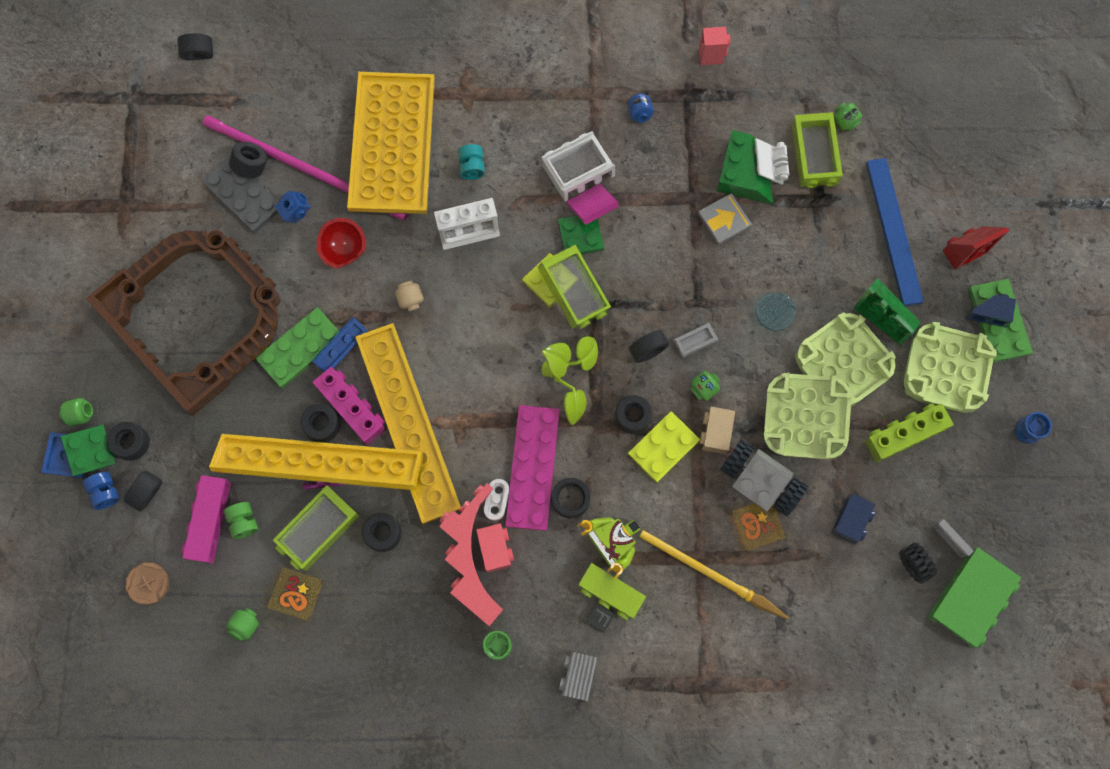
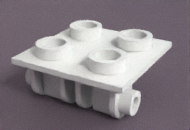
M756 138L755 153L757 156L758 175L783 185V181L788 180L790 175L787 161L788 156H786L787 146L784 145V142H778L777 146L774 147Z

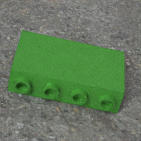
M978 547L973 548L974 552L965 557L926 617L933 623H940L968 643L967 646L969 648L981 647L987 638L985 634L996 625L998 621L996 617L999 612H1003L1009 604L1007 600L1011 594L1013 595L1020 587L1018 583L1022 578Z

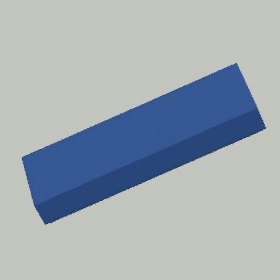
M351 317L314 357L312 362L323 372L330 367L334 369L357 344L356 336L367 333L368 330L354 317Z

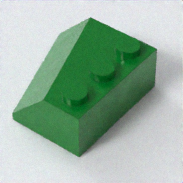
M732 130L716 192L732 193L733 196L773 205L771 180L758 175L757 156L755 153L756 138L751 134Z
M878 278L853 308L900 346L913 334L921 323Z

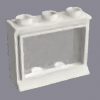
M593 131L587 134L584 133L577 139L566 142L560 148L548 151L542 156L543 168L565 202L568 201V192L576 189L578 193H581L585 190V184L592 180L595 184H599L602 181V175L609 172L611 177L615 176V165L603 150Z
M493 198L434 212L443 250L500 236Z

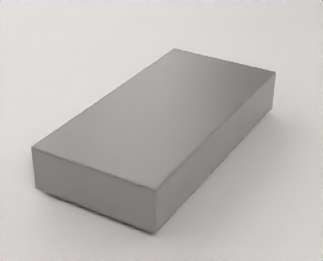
M707 323L674 339L673 342L683 359L718 342V338L710 323Z
M944 519L932 526L960 558L967 557L974 552Z

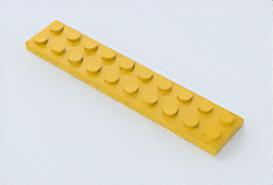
M394 323L356 336L395 449L422 451L423 453L415 490H410L422 524L441 518L447 511L449 513L452 510L455 512L460 511L461 505Z
M221 434L209 468L211 472L415 490L423 453L422 451Z

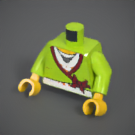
M611 517L582 521L577 525V527L582 526L585 529L581 535L584 536L588 533L589 539L609 566L607 572L610 570L615 571L616 576L614 579H617L632 561L635 553L634 545L636 544L632 536L641 530L635 520L630 521L624 526L619 519L614 520Z

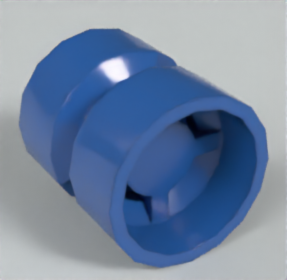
M1033 412L1015 424L1014 432L1018 440L1025 444H1032L1049 435L1052 430V422L1044 413Z
M109 472L94 474L83 481L86 493L91 495L89 500L93 510L108 508L120 500L116 488L112 487L114 483Z

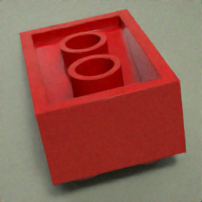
M981 226L976 230L971 228L963 233L964 236L960 238L955 236L946 242L947 246L942 251L954 270L987 254L1009 232V229L1007 227Z

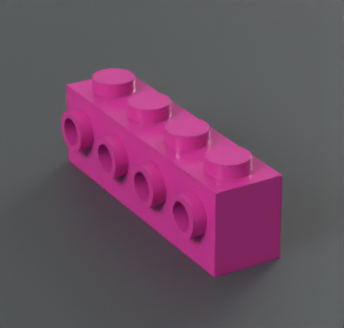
M330 367L315 379L313 384L368 446L386 431L383 426L385 421L378 413L375 416L370 411L371 405L365 398L362 401L357 396L359 394L358 390L352 384L348 386L345 383L346 377L339 369L335 371Z
M201 475L200 480L197 481L195 489L197 496L191 505L192 518L186 527L188 536L181 550L183 559L214 564L224 518L223 510L226 509L231 482L227 479Z

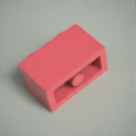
M726 27L703 28L699 44L700 65L723 64L724 57L728 55L727 46H730V34H727Z
M500 523L477 529L486 572L489 573L512 567L510 561H514L512 549H507L506 541L509 540L507 528L502 529Z

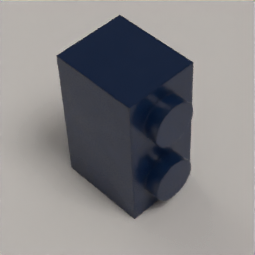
M853 493L847 496L831 533L852 544L863 541L867 534L865 527L875 516L876 511L873 509L876 504Z

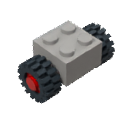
M741 439L729 453L719 470L734 479L743 467L744 470L732 487L766 511L775 502L773 508L788 517L801 501L809 486L796 477L791 480L793 472L760 449L757 450L750 462H748L747 459L755 448Z

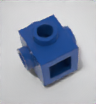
M294 191L286 192L282 199L274 206L284 221L296 223L304 218L306 212L311 208L307 203L308 199L301 192Z

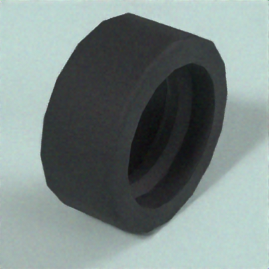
M657 330L636 340L629 347V351L635 362L641 363L663 352L669 346V342L663 331Z
M565 478L559 481L554 486L551 494L554 510L560 516L568 519L583 515L587 511L591 500L587 485L576 478ZM567 486L577 487L583 494V502L575 510H567L560 505L559 494Z

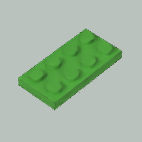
M1009 279L975 285L968 289L974 308L998 294H1005L1009 298L1015 299ZM1017 302L1015 303L1013 322L1006 328L979 322L982 334L987 336L993 348L996 349L997 357L993 359V363L1028 356L1033 353Z
M317 307L270 345L256 360L283 389L313 364L312 360L339 330Z

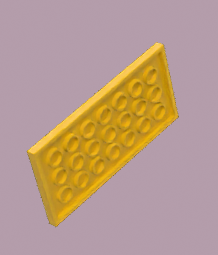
M358 72L348 211L427 214L434 74Z

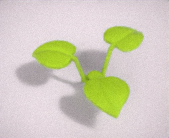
M589 336L581 338L577 343V361L569 362L571 350L565 343H555L541 351L546 359L542 365L543 376L554 378V382H559L571 390V392L566 393L564 398L565 413L570 425H574L584 414L587 404L586 396L582 390H575V387L560 378L566 374L568 366L580 364L582 370L587 371L595 365L598 357V346L596 340Z

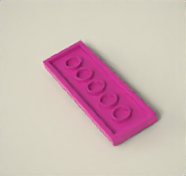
M519 405L506 527L547 531L560 409Z

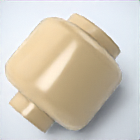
M408 281L398 285L395 296L399 307L402 309L407 308L408 312L420 308L419 304L423 302L424 297L419 284Z

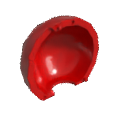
M335 218L327 221L320 228L317 236L316 250L320 259L326 265L340 269L352 264L364 255L366 251V238L362 228L356 222L348 218Z

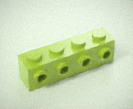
M932 403L922 408L924 412L920 414L913 412L905 416L906 420L899 423L896 420L886 425L888 429L881 431L879 428L869 433L870 437L865 440V443L875 462L884 460L952 427L954 424L943 404L935 406Z

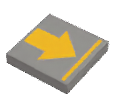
M732 193L698 212L699 217L718 245L752 227V223Z

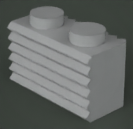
M571 652V656L566 655L564 668L568 669L566 678H561L559 690L563 691L562 695L588 701L597 657Z

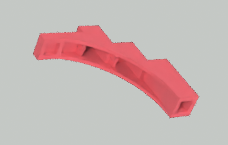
M486 483L485 486L480 485L473 493L475 498L471 502L467 500L459 509L462 512L460 515L453 510L451 513L447 511L439 520L441 522L439 527L458 542L456 546L452 544L444 553L447 555L445 560L464 576L462 579L457 577L450 587L453 590L450 593L490 626L503 611V608L491 598L483 587L474 566L471 549L472 530L476 514L480 505L493 491V488Z

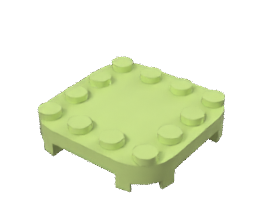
M844 312L809 338H806L799 346L795 359L804 375L835 376L843 380L851 390L852 407L884 384L895 373L896 357L893 351L889 352L865 324L866 319L863 316L852 313L845 314Z
M940 322L924 325L914 334L904 375L905 393L913 399L926 404L934 403L937 406L942 403L945 409L962 413L974 412L988 399L987 391L993 359L997 357L996 349L993 348L987 336L982 333L975 335L940 326Z
M783 373L774 378L767 390L764 438L768 448L775 454L790 457L826 460L842 455L849 441L852 396L848 385L835 376Z

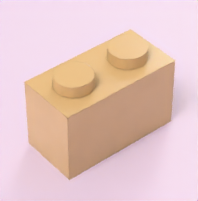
M710 407L709 411L704 413L703 424H706L705 432H701L700 444H703L702 450L725 455L728 453L735 411Z

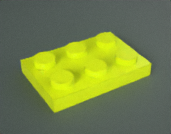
M671 411L628 455L658 483L700 439Z

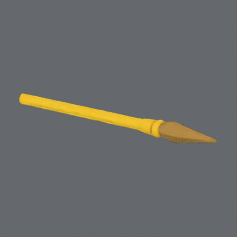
M642 531L640 538L732 590L741 598H745L746 602H751L756 608L789 619L787 615L764 596L755 594L752 590L749 591V589L734 583L648 532Z

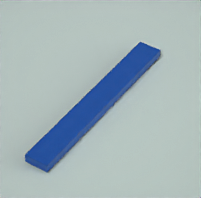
M887 159L869 160L866 162V167L901 303L905 307L922 304L924 301Z

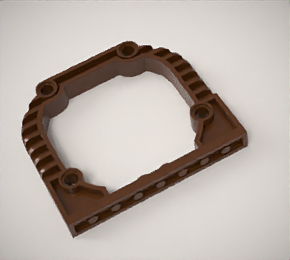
M188 230L171 234V236L162 239L158 245L152 247L147 254H144L141 259L134 262L130 268L126 270L123 267L86 298L185 411L192 416L230 385L229 381L232 378L236 377L240 371L245 369L247 365L267 349L278 329V311L276 307L280 304L281 300L275 290L277 285L270 277L265 278L262 275L264 271L257 263L252 265L249 261L251 257L244 250L240 252L237 249L239 245L231 236L227 238L218 230H213L208 234L203 231ZM222 240L219 245L215 246V243L217 241ZM204 251L213 260H226L252 288L250 297L259 313L256 323L249 333L213 364L201 362L197 364L194 372H173L170 376H167L157 365L159 360L151 352L147 353L144 350L146 345L139 338L135 340L124 327L130 322L133 304L140 302L144 298L145 291L143 288L151 280L187 253ZM132 288H135L134 291L129 294V291ZM272 294L269 300H264L266 295ZM210 370V375L203 378L204 373Z

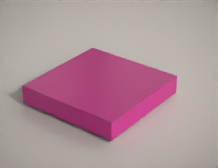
M600 183L566 201L568 207L585 225L619 207L618 201Z

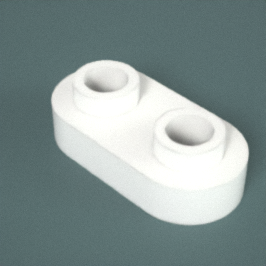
M495 479L489 484L493 491L486 498L484 513L492 521L500 520L506 510L509 486L502 479ZM497 487L503 488V492L497 494L495 490ZM493 507L499 509L497 514L491 513Z

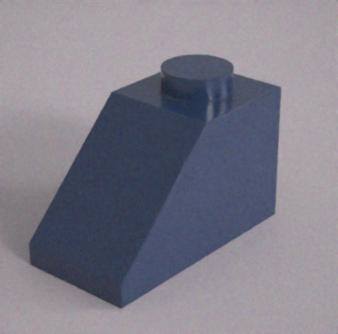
M1005 294L995 295L971 310L966 315V319L1006 328L1013 322L1016 299L1009 298Z

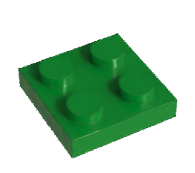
M577 216L558 219L564 250L576 245L581 255L604 251L598 218L586 225Z
M104 425L60 437L73 477L116 464L114 456L108 448Z

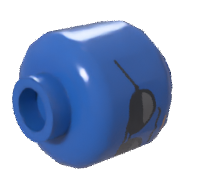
M635 94L627 103L629 115L633 121L644 123L653 116L654 109L648 95Z

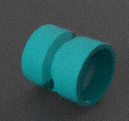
M476 144L460 147L458 149L460 177L466 180L482 178L485 175L482 147Z

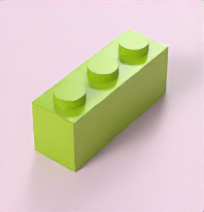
M593 563L590 564L578 585L581 588L580 593L588 598L596 597L599 599L598 604L608 610L610 607L618 611L616 615L626 621L628 618L634 619L646 598L639 591L619 579H614V576Z

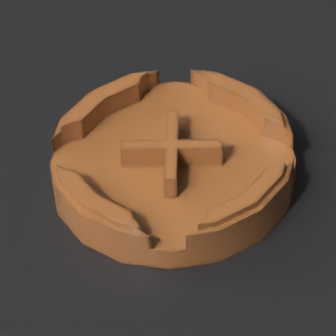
M145 562L130 571L125 587L134 602L142 605H152L165 597L169 590L170 579L167 571L162 566L156 563Z

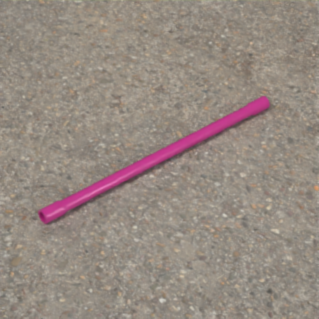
M209 115L203 119V126L227 135L239 142L254 143L260 146L268 156L349 193L348 182L244 134ZM388 213L403 221L409 215V213Z

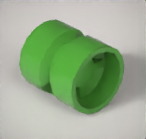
M249 502L234 504L223 510L226 522L231 524L229 531L233 540L245 538L259 530L256 520L251 518L253 511Z
M493 631L485 637L483 648L488 657L494 660H502L510 655L512 642L506 633Z

